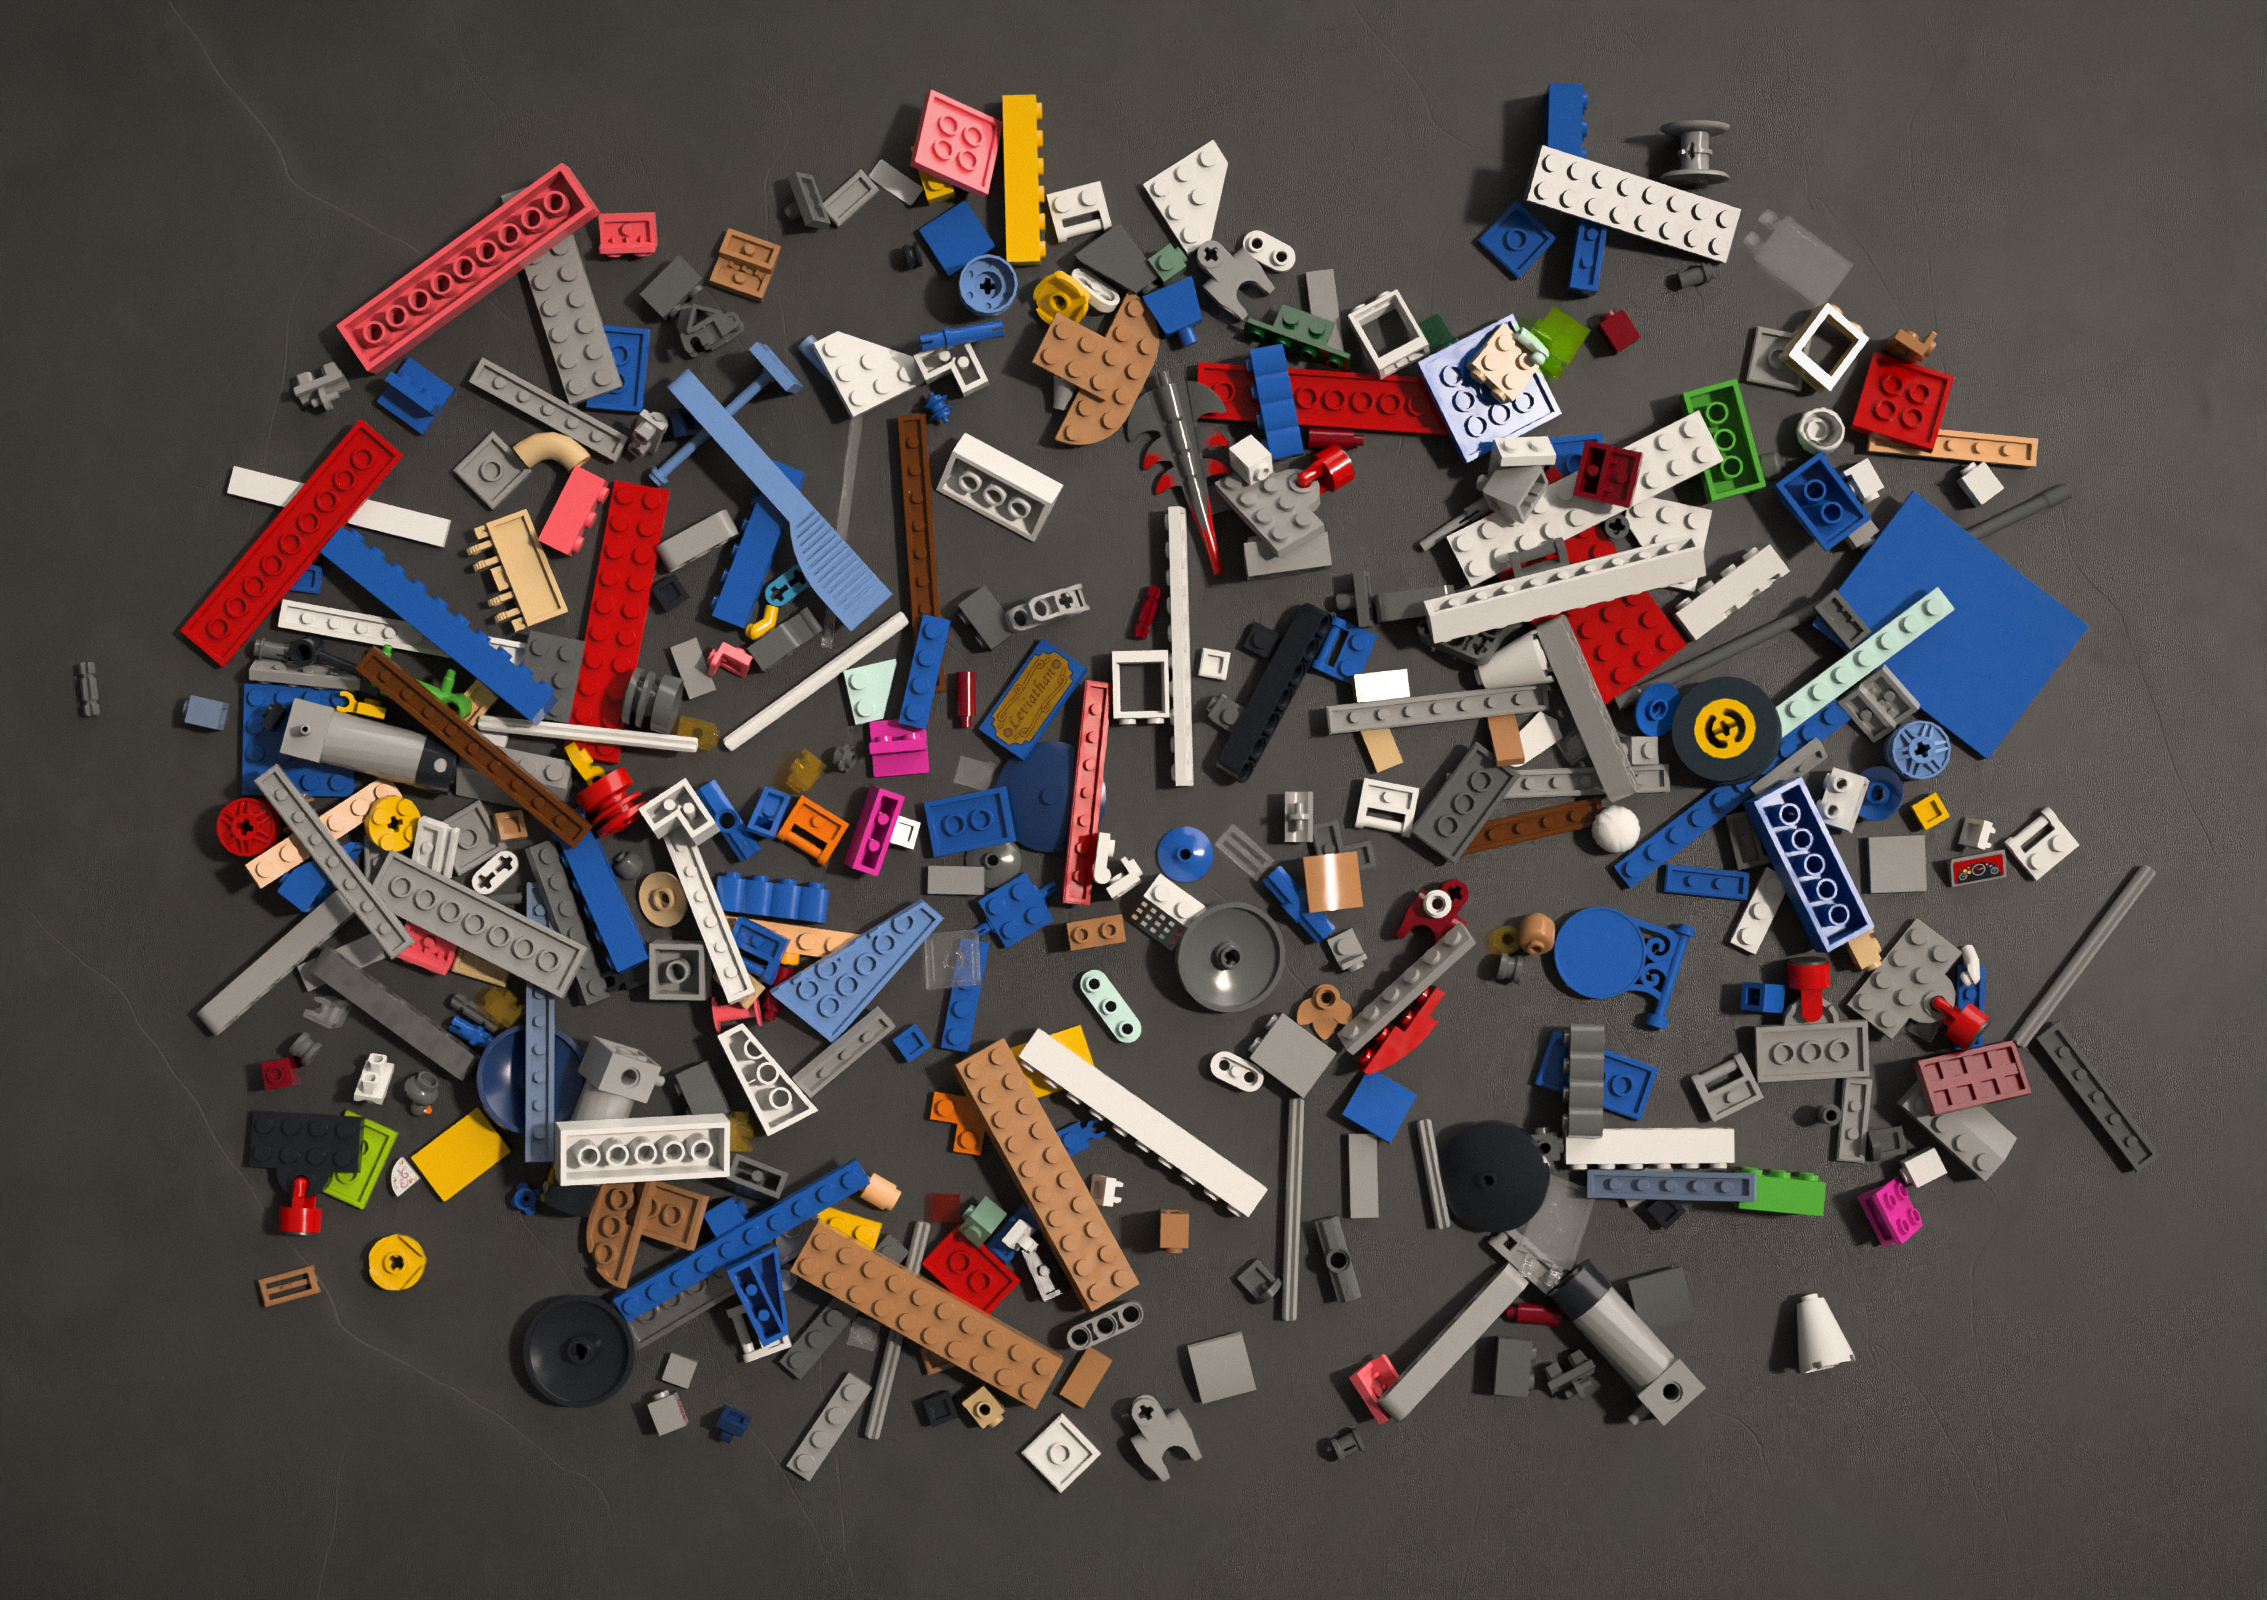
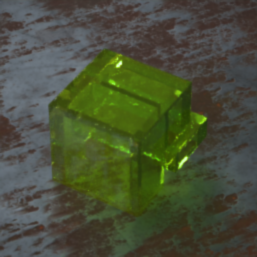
M1553 306L1545 319L1541 320L1538 318L1530 330L1549 350L1548 360H1545L1544 364L1539 368L1554 378L1559 379L1591 330Z

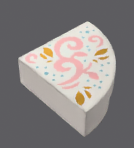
M404 1157L397 1161L391 1175L392 1187L397 1197L420 1179V1176Z

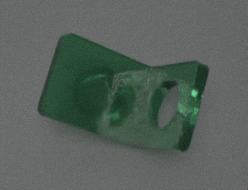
M1435 314L1418 324L1429 344L1430 355L1459 341L1458 338H1453L1439 314Z

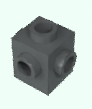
M1549 1126L1532 1128L1533 1133L1529 1134L1539 1145L1542 1143L1549 1144L1550 1149L1544 1154L1548 1166H1554L1553 1161L1560 1160V1153H1564L1562 1136L1557 1137V1132L1554 1130L1550 1131Z

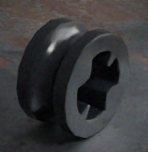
M913 242V245L910 247L907 244L903 245L909 268L913 269L914 265L923 266L917 242Z

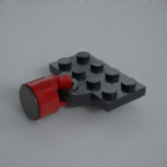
M253 1110L249 1166L276 1168L277 1179L281 1187L293 1196L292 1207L280 1206L278 1231H281V1234L318 1235V1233H321L322 1208H316L317 1195L329 1187L332 1182L333 1172L361 1173L365 1117Z

